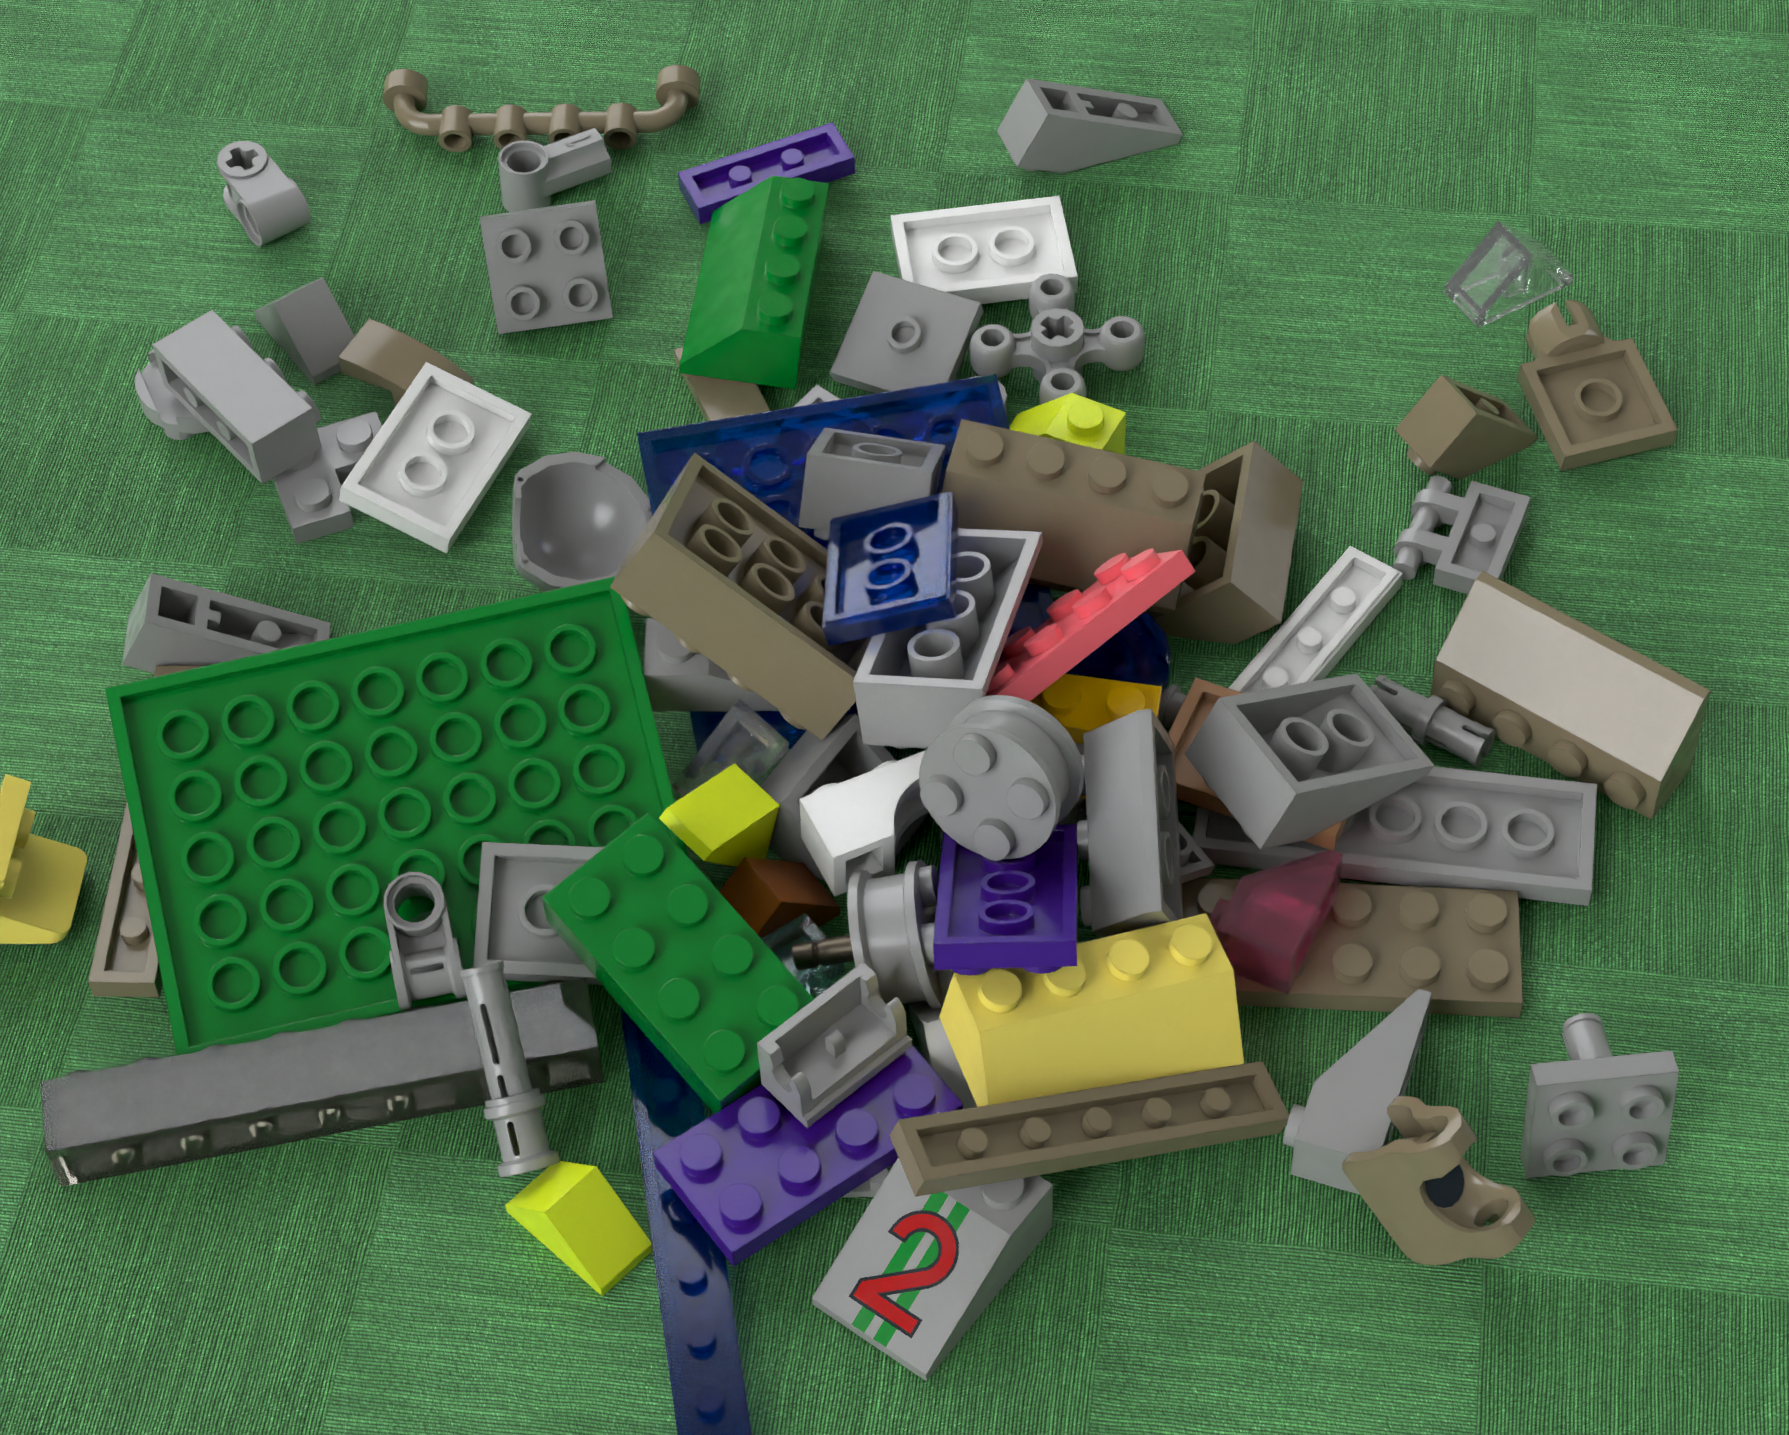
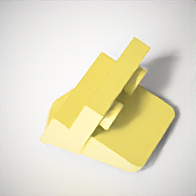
M5 774L0 786V945L55 944L67 936L71 927L87 864V856L84 851L77 847L30 834L36 811L24 807L31 782Z

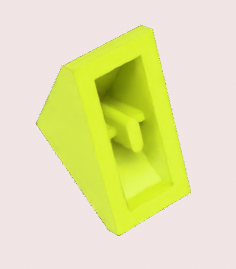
M734 763L667 807L659 819L703 861L738 867L744 857L766 858L780 805Z
M560 1161L549 1166L505 1205L507 1212L601 1296H604L653 1251L651 1241L597 1166Z

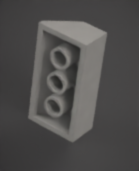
M918 527L853 680L864 745L892 746L900 749L910 747L928 748L938 735L949 728L952 720L966 705L986 696L1042 547V532Z

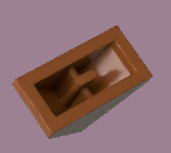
M744 857L719 891L773 953L778 952L841 914L840 906L804 863Z

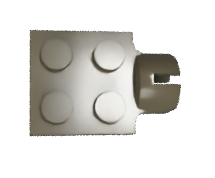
M1566 300L1565 302L1566 308L1573 320L1569 326H1567L1556 303L1545 307L1530 320L1529 334L1526 335V342L1535 360L1520 364L1517 380L1560 471L1674 444L1678 429L1632 338L1611 340L1603 335L1593 312L1584 303L1576 300Z

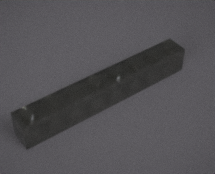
M586 978L568 982L553 980L545 982L536 988L509 993L516 1023L519 1028V1036L532 1089L539 1088L540 1094L605 1082ZM468 1000L436 1007L416 1006L406 1010L404 1013L367 1020L361 1018L347 1019L336 1026L299 1033L284 1031L276 1033L267 1039L235 1045L215 1044L198 1052L167 1058L147 1057L139 1059L130 1065L98 1071L78 1070L61 1078L40 1081L45 1153L61 1187L483 1106L486 1100L491 1099Z

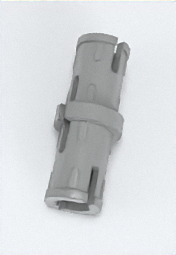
M1382 674L1375 679V684L1379 688L1373 684L1371 685V691L1403 729L1412 734L1411 738L1414 742L1422 746L1429 742L1470 762L1475 767H1478L1483 762V757L1480 754L1485 757L1488 755L1495 739L1496 730L1472 721L1445 707L1447 705L1446 700L1436 695L1427 698L1401 686Z

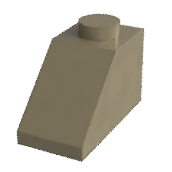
M1441 375L1395 428V431L1410 446L1406 451V455L1418 468L1431 476L1439 471L1460 480L1530 447L1538 438L1503 399L1444 375Z

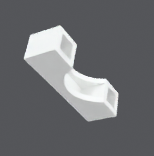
M925 751L899 761H886L870 772L839 784L830 783L823 785L812 794L799 798L801 838L834 897L848 892L849 878L855 871L867 870L873 879L895 873V851L901 835L911 823L929 812L921 801L919 782L920 764Z

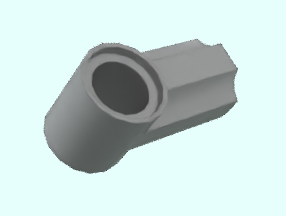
M595 128L545 146L533 141L521 140L512 142L499 152L498 157L501 202L508 212L549 207L552 194L611 173V158L605 147L604 139Z

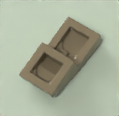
M372 319L367 320L338 357L342 374L391 391L395 407L426 362L475 386L474 378L440 353L418 340Z

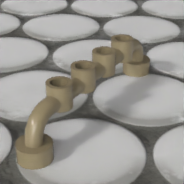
M671 65L663 68L657 75L656 99L662 107L650 111H637L630 104L615 103L610 105L606 111L582 112L575 105L559 104L553 107L551 112H527L521 106L508 104L498 108L496 113H472L471 110L464 106L451 105L444 108L441 114L421 113V111L427 104V79L417 71L397 69L390 72L385 78L383 102L388 109L395 112V117L405 129L418 135L439 136L440 146L450 152L468 150L471 147L472 136L494 135L493 141L495 145L503 149L512 142L527 141V135L549 134L548 139L551 144L593 128L599 134H604V142L607 146L616 150H627L636 144L637 133L663 131L675 125L685 114L686 110L695 107L700 99L701 79L699 74L688 66Z

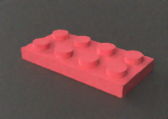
M1151 548L1135 557H1128L1126 553H1121L1106 561L1094 572L1098 581L1082 593L1076 589L1053 602L1046 610L1050 618L1035 630L1028 626L1007 638L986 696L1007 695L1030 702L1193 574L1195 569L1184 552L1176 550L1156 553Z

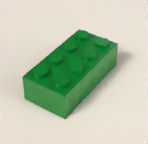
M649 813L641 817L542 897L548 924L714 1114L761 1085L757 1043L814 1000L813 996Z

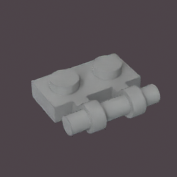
M1433 476L1430 478L1426 489L1419 491L1410 509L1413 519L1410 527L1400 532L1393 549L1396 559L1392 568L1403 573L1402 580H1412L1419 566L1427 563L1436 565L1433 584L1465 594H1469L1476 578L1482 571L1502 580L1528 515L1531 497L1471 481L1465 498L1450 494L1452 484L1448 479L1442 476ZM1444 523L1453 526L1448 537L1433 533L1436 527Z

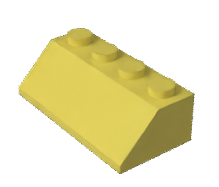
M1206 913L1078 943L1077 966H1065L1051 973H1031L1023 968H991L988 972L979 975L954 973L939 1015L977 1107L1244 1064L1234 970Z

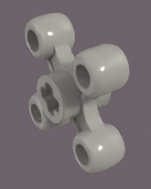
M1050 273L1037 278L1030 287L1029 311L1033 319L1031 330L1026 333L1013 334L1006 327L998 324L984 325L978 328L971 337L969 359L973 371L979 376H987L994 379L1005 377L1016 367H1031L1034 378L1040 382L1039 405L1069 393L1086 398V385L1081 375L1083 366L1087 363L1102 362L1109 369L1121 372L1137 367L1144 357L1145 333L1142 325L1128 316L1113 317L1107 320L1101 328L1084 329L1081 318L1074 313L1075 291L1072 283L1062 275Z

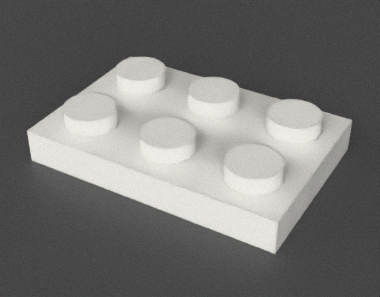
M1060 196L890 215L891 234L900 279L981 302V304L1028 299L1033 282L1040 276L1050 273L1066 277L1072 283L1075 293H1078V275Z
M426 362L342 484L339 501L447 554L528 430L532 414Z

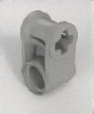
M237 141L221 149L217 155V167L227 184L223 192L224 203L227 209L242 224L247 235L256 246L261 247L311 222L310 210L301 190L291 178H288L262 146L251 141Z
M407 872L397 876L388 885L384 894V912L392 951H389L400 1010L411 1008L415 1000L454 993L457 998L467 997L463 979L460 978L459 971L463 970L457 938L453 937L449 911L440 884L432 876L422 872ZM424 896L431 899L435 903V907L431 915L425 920L408 922L398 915L401 904L410 897Z

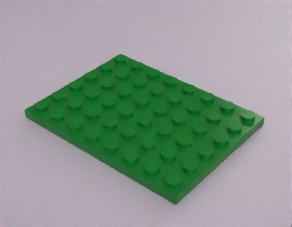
M616 576L105 688L177 1059L182 1069L467 1003V997L457 998L454 993L415 1000L411 1008L400 1010L389 951H392L384 912V894L388 885L397 876L407 872H422L432 876L440 884L449 911L453 937L457 938L463 970L473 968L482 842L605 847L641 817L649 813L688 856L685 843L659 819L665 809L675 803L627 606L621 595L610 588ZM413 896L401 904L398 915L408 922H420L431 915L435 903L424 896ZM506 980L509 993L553 983Z

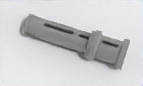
M503 961L459 971L460 978L463 979L476 1041L479 1045L491 1099L485 1101L486 1108L483 1109L485 1119L493 1121L503 1161L497 1166L499 1177L526 1173L560 1162L558 1151L550 1150L541 1108L546 1105L545 1095L540 1094L539 1088L532 1089L519 1036V1028L516 1023L505 978Z

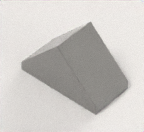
M323 277L302 285L254 310L257 321L314 385L341 371L338 357L355 336Z

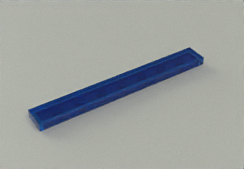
M620 1006L677 1435H752L726 1257L657 1170L653 1157L654 1151L705 1120L703 1101Z

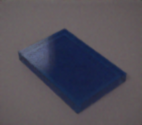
M952 492L935 494L830 520L822 628L829 646L956 617L958 508Z

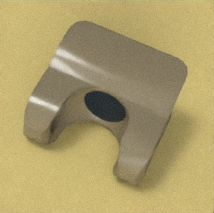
M1398 1096L1394 1098L1387 1107V1114L1404 1139L1394 1140L1377 1150L1352 1152L1343 1161L1342 1170L1401 1251L1416 1263L1433 1266L1449 1264L1464 1258H1500L1511 1252L1533 1227L1536 1217L1515 1188L1494 1183L1483 1177L1464 1159L1463 1155L1472 1144L1477 1142L1478 1137L1458 1108L1451 1106H1427L1419 1098L1411 1096ZM1486 1221L1491 1223V1225L1483 1227Z

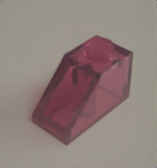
M1327 850L1243 876L1230 901L1223 898L1218 900L1211 914L1210 922L1230 961L1234 975L1287 995L1289 994L1338 894L1343 854Z

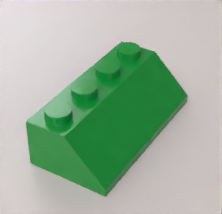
M772 175L713 211L681 355L679 373L796 389L824 238L829 183Z

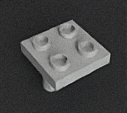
M595 200L480 216L498 334L613 318Z
M1582 1013L1567 1019L1562 1027L1564 1032L1562 1033V1038L1569 1060L1537 1063L1530 1066L1520 1154L1526 1178L1553 1175L1566 1177L1584 1172L1615 1169L1637 1170L1646 1166L1665 1165L1679 1070L1673 1052L1662 1051L1613 1056L1600 1016L1593 1013Z

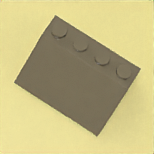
M696 453L692 455L624 559L610 588L621 595L625 604L633 611L641 615L651 616L673 632L677 641L687 650L696 654H703L724 669L729 678L738 687L749 692H756L778 708L788 723L798 729H807L821 740L826 737L856 702L853 680L889 597L887 593Z

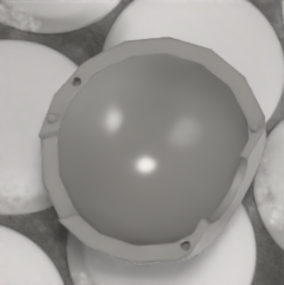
M581 452L548 455L519 470L515 475L512 502L514 567L521 577L544 592L616 576L624 559L655 513L651 496L648 497L631 476L605 462L606 457Z

